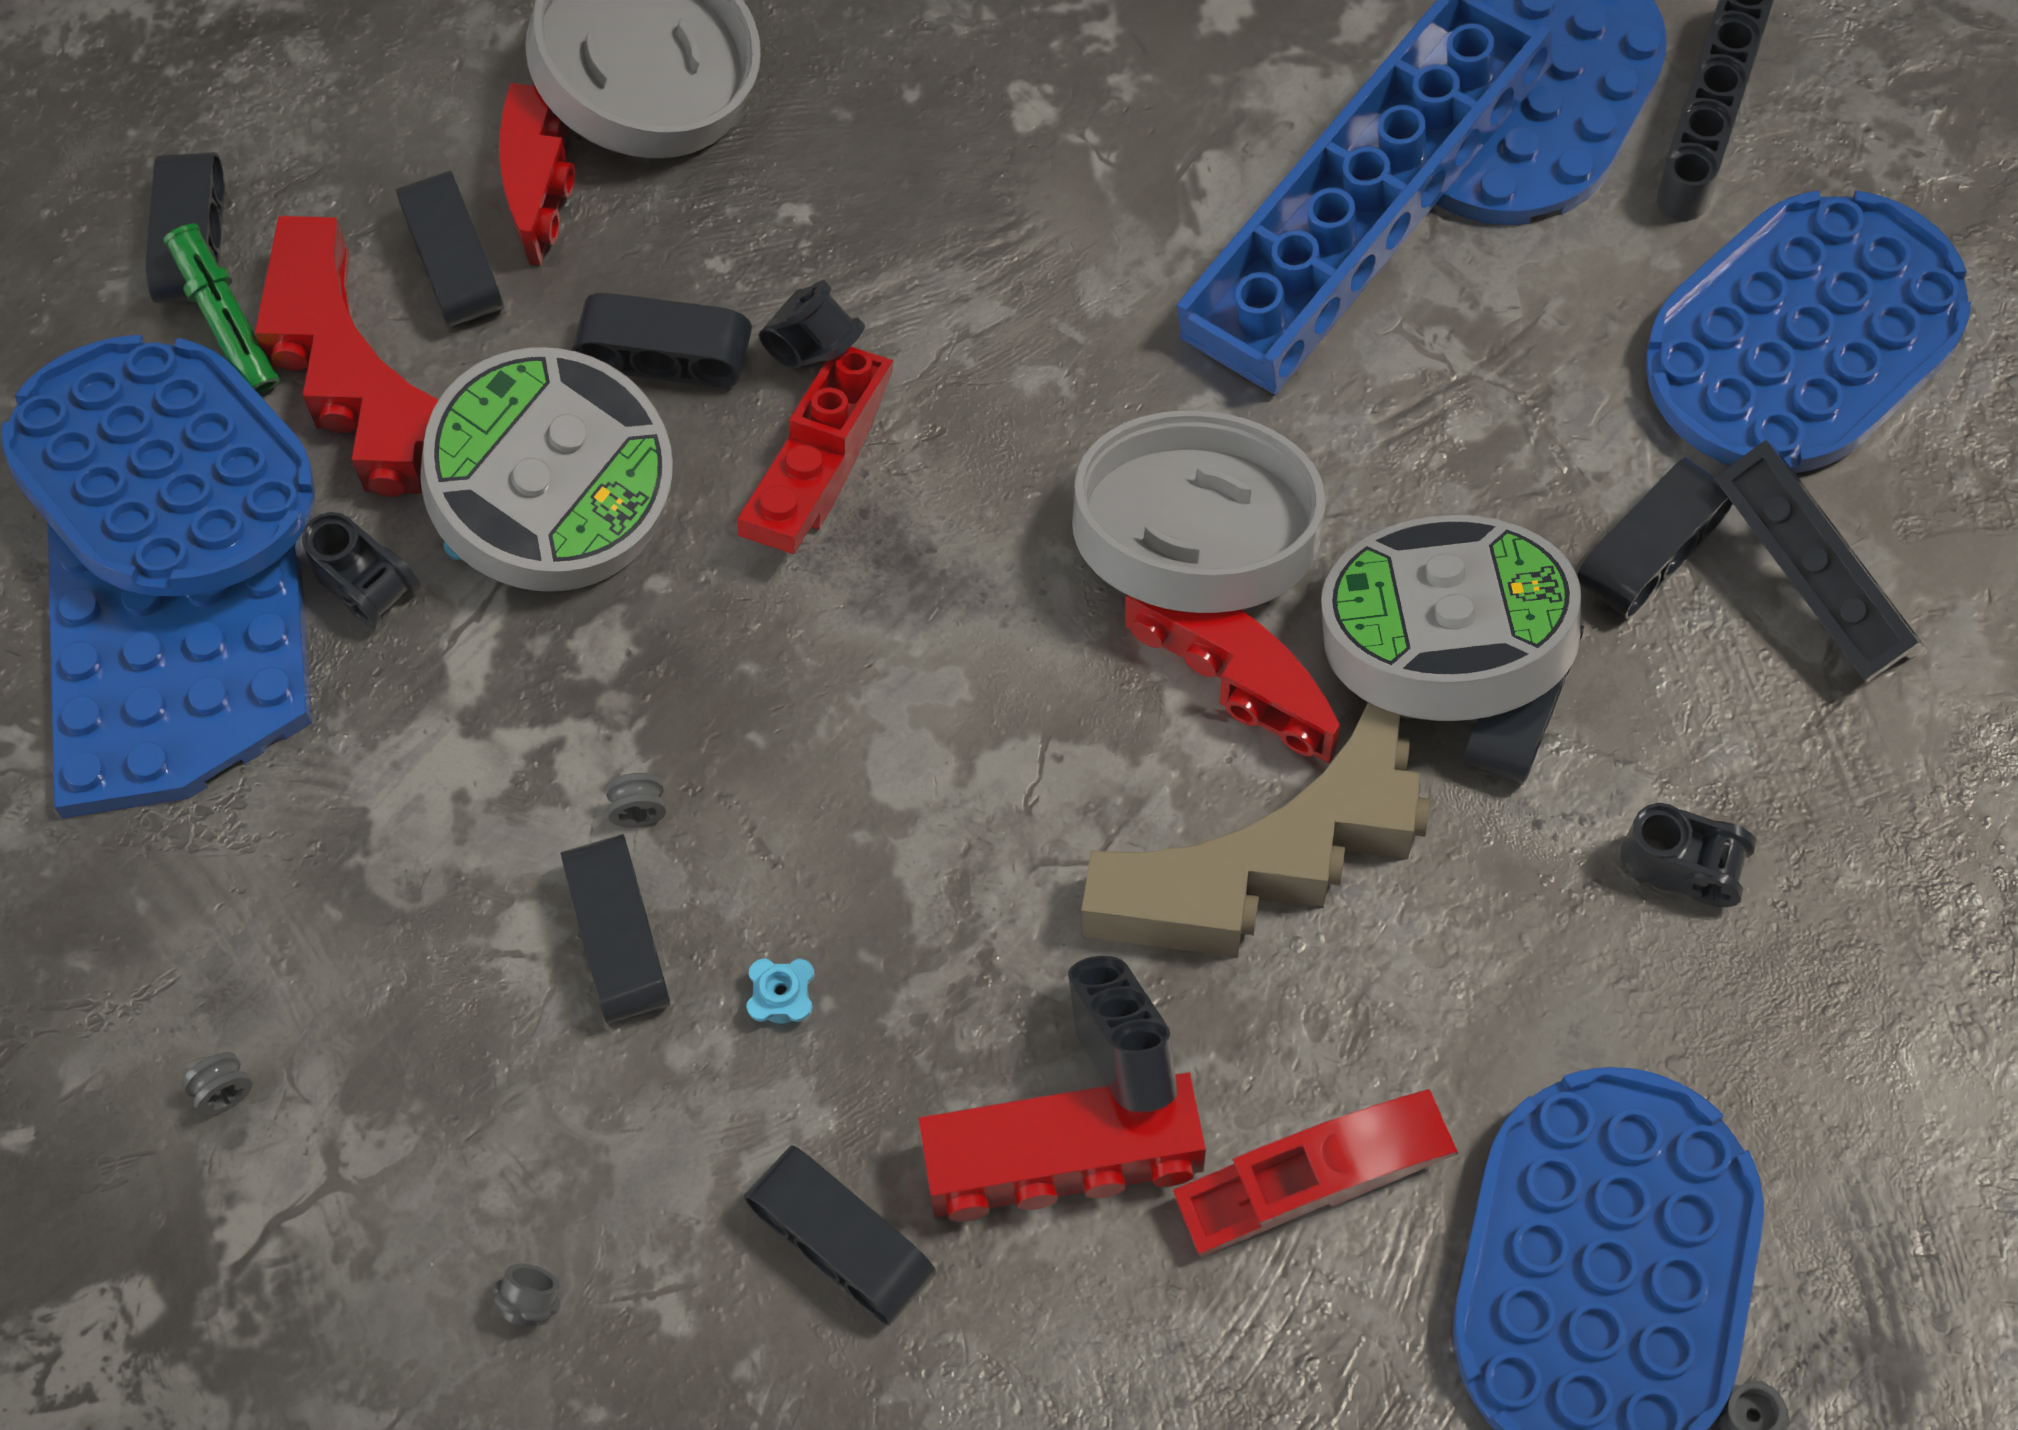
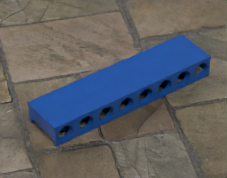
M1436 0L1176 304L1181 329L1180 339L1276 396L1552 65V30L1541 25L1536 31L1479 0Z

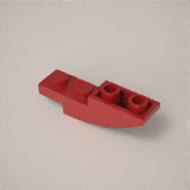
M510 83L503 108L500 129L502 181L519 243L528 263L541 266L547 245L555 244L560 229L559 208L563 197L569 198L572 194L575 183V167L573 163H568L564 148L568 126L544 102L534 83L533 86Z
M851 346L837 358L825 362L789 419V438L737 518L738 536L794 555L811 527L820 530L837 500L872 426L893 370L892 359Z
M1126 595L1125 627L1130 629L1132 634L1145 645L1153 648H1160L1162 646L1184 658L1188 666L1197 673L1206 677L1217 676L1221 678L1220 704L1226 708L1233 718L1248 726L1259 725L1280 736L1287 747L1300 755H1314L1327 763L1331 762L1336 754L1340 724L1326 697L1309 672L1288 648L1263 625L1241 609L1217 613L1185 612L1148 604Z
M1427 1089L1340 1116L1235 1157L1233 1158L1234 1164L1172 1191L1197 1252L1203 1258L1327 1204H1330L1331 1207L1337 1206L1457 1155L1458 1151L1431 1090Z

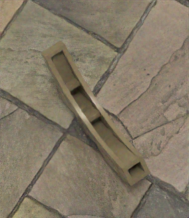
M1368 702L1351 738L1323 774L1285 806L1241 830L1192 846L1149 852L1091 850L1081 910L1082 937L1238 957L1241 934L1254 936L1259 899L1324 908L1327 884L1336 886L1341 884L1345 851L1409 859L1413 836H1426L1430 798L1418 797L1420 773L1406 771L1410 737L1398 736L1400 718L1412 719V717L1387 711Z

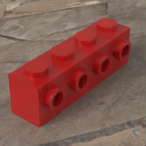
M1190 1072L1175 1074L1178 1093L1175 1100L1168 1106L1155 1111L1136 1112L1122 1108L1116 1102L1108 1087L1102 1086L918 1117L934 1218L948 1216L952 1221H971L986 1216L989 1213V1208L1017 1204V1208L1022 1210H1036L1053 1205L1057 1202V1197L1085 1192V1196L1088 1198H1107L1123 1192L1126 1189V1185L1153 1181L1155 1186L1171 1187L1190 1181L1195 1173L1204 1172L1206 1153Z

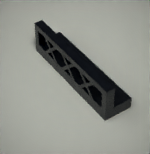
M1767 440L1763 441L1714 477L1864 681L1869 682L1904 656L1912 659L1927 649L1780 452Z

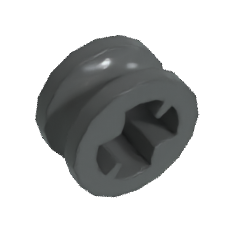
M650 773L624 774L608 782L605 788L607 799L612 803L608 808V816L610 822L617 826L633 828L648 826L664 818L667 813L665 801L660 798L664 792L663 782L657 775Z
M222 1052L209 1056L193 1066L184 1076L182 1087L188 1096L195 1097L193 1105L201 1116L208 1117L225 1112L241 1102L250 1092L252 1081L246 1072L239 1071L241 1063L234 1053Z

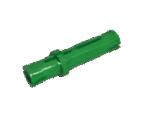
M186 224L172 230L163 240L186 281L183 290L189 301L198 303L228 362L259 395L271 390L280 382V378L271 367L252 327L229 288L232 279L227 269L218 267L197 224Z

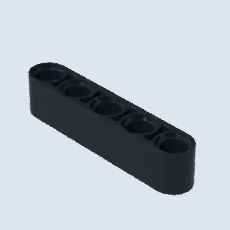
M1774 0L1718 1L1666 158L1657 193V203L1660 209L1667 216L1675 220L1689 221L1697 219L1709 207Z

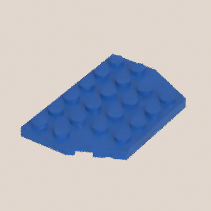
M48 523L54 808L61 818L189 799L206 789L205 781L239 760L247 764L263 754L273 742L287 739L312 724L300 537L279 562L270 565L244 581L228 586L220 593L213 595L154 596L124 590L98 578L77 559Z

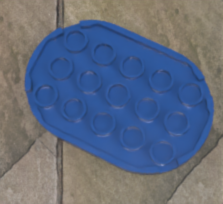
M1479 0L1536 31L1541 25L1551 29V58H1553L1552 65L1437 201L1436 205L1470 220L1498 225L1530 224L1532 216L1547 214L1559 209L1562 214L1567 213L1588 200L1603 185L1657 86L1667 45L1663 17L1654 0Z
M1820 190L1785 199L1757 216L1685 280L1662 305L1655 319L1646 353V375L1651 395L1662 416L1679 436L1700 452L1722 464L1731 466L1765 440L1780 452L1795 473L1810 471L1831 464L1854 451L1933 378L1956 351L1967 326L1971 309V302H1968V293L1964 280L1967 273L1964 263L1956 248L1937 226L1915 210L1887 197L1855 190L1853 197H1820Z
M128 335L100 340L69 351L42 367L21 386L15 394L17 406L9 422L3 421L1 433L4 454L11 474L21 491L90 572L109 584L124 590L154 596L213 595L220 593L228 586L244 581L270 565L279 562L299 539L312 514L315 501L314 479L307 452L301 441L225 358L215 351L189 340L177 338L174 345L145 343L143 335Z
M1604 1067L1577 1071L1563 1076L1562 1081L1541 1090L1531 1098L1528 1096L1514 1109L1500 1128L1484 1169L1453 1316V1342L1460 1375L1475 1406L1495 1430H1708L1729 1399L1739 1368L1764 1219L1763 1193L1757 1168L1749 1149L1744 1151L1735 1135L1722 1121L1724 1115L1712 1103L1687 1086L1668 1077L1633 1068Z

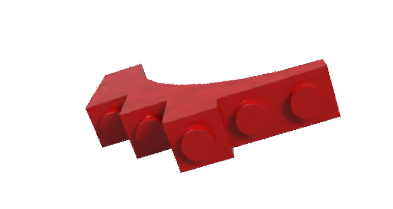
M278 216L255 335L271 367H280L291 371L308 368L303 398L316 428L327 429L336 433H348L357 430L351 460L364 492H374L386 497H396L403 493L422 494L420 476L424 438L431 413L439 399L412 386L384 363L355 327L351 318L347 295L349 250L337 218Z

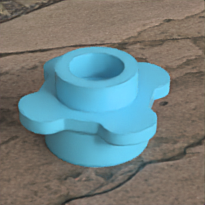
M763 958L751 965L749 977L754 983L753 997L747 1001L746 1005L751 1018L759 1022L769 1020L774 1023H789L792 1021L800 1022L810 1016L813 1006L809 999L808 984L814 979V969L807 960L795 959L790 964H773L769 959ZM779 985L787 988L786 992L782 995H777L774 992L775 988Z

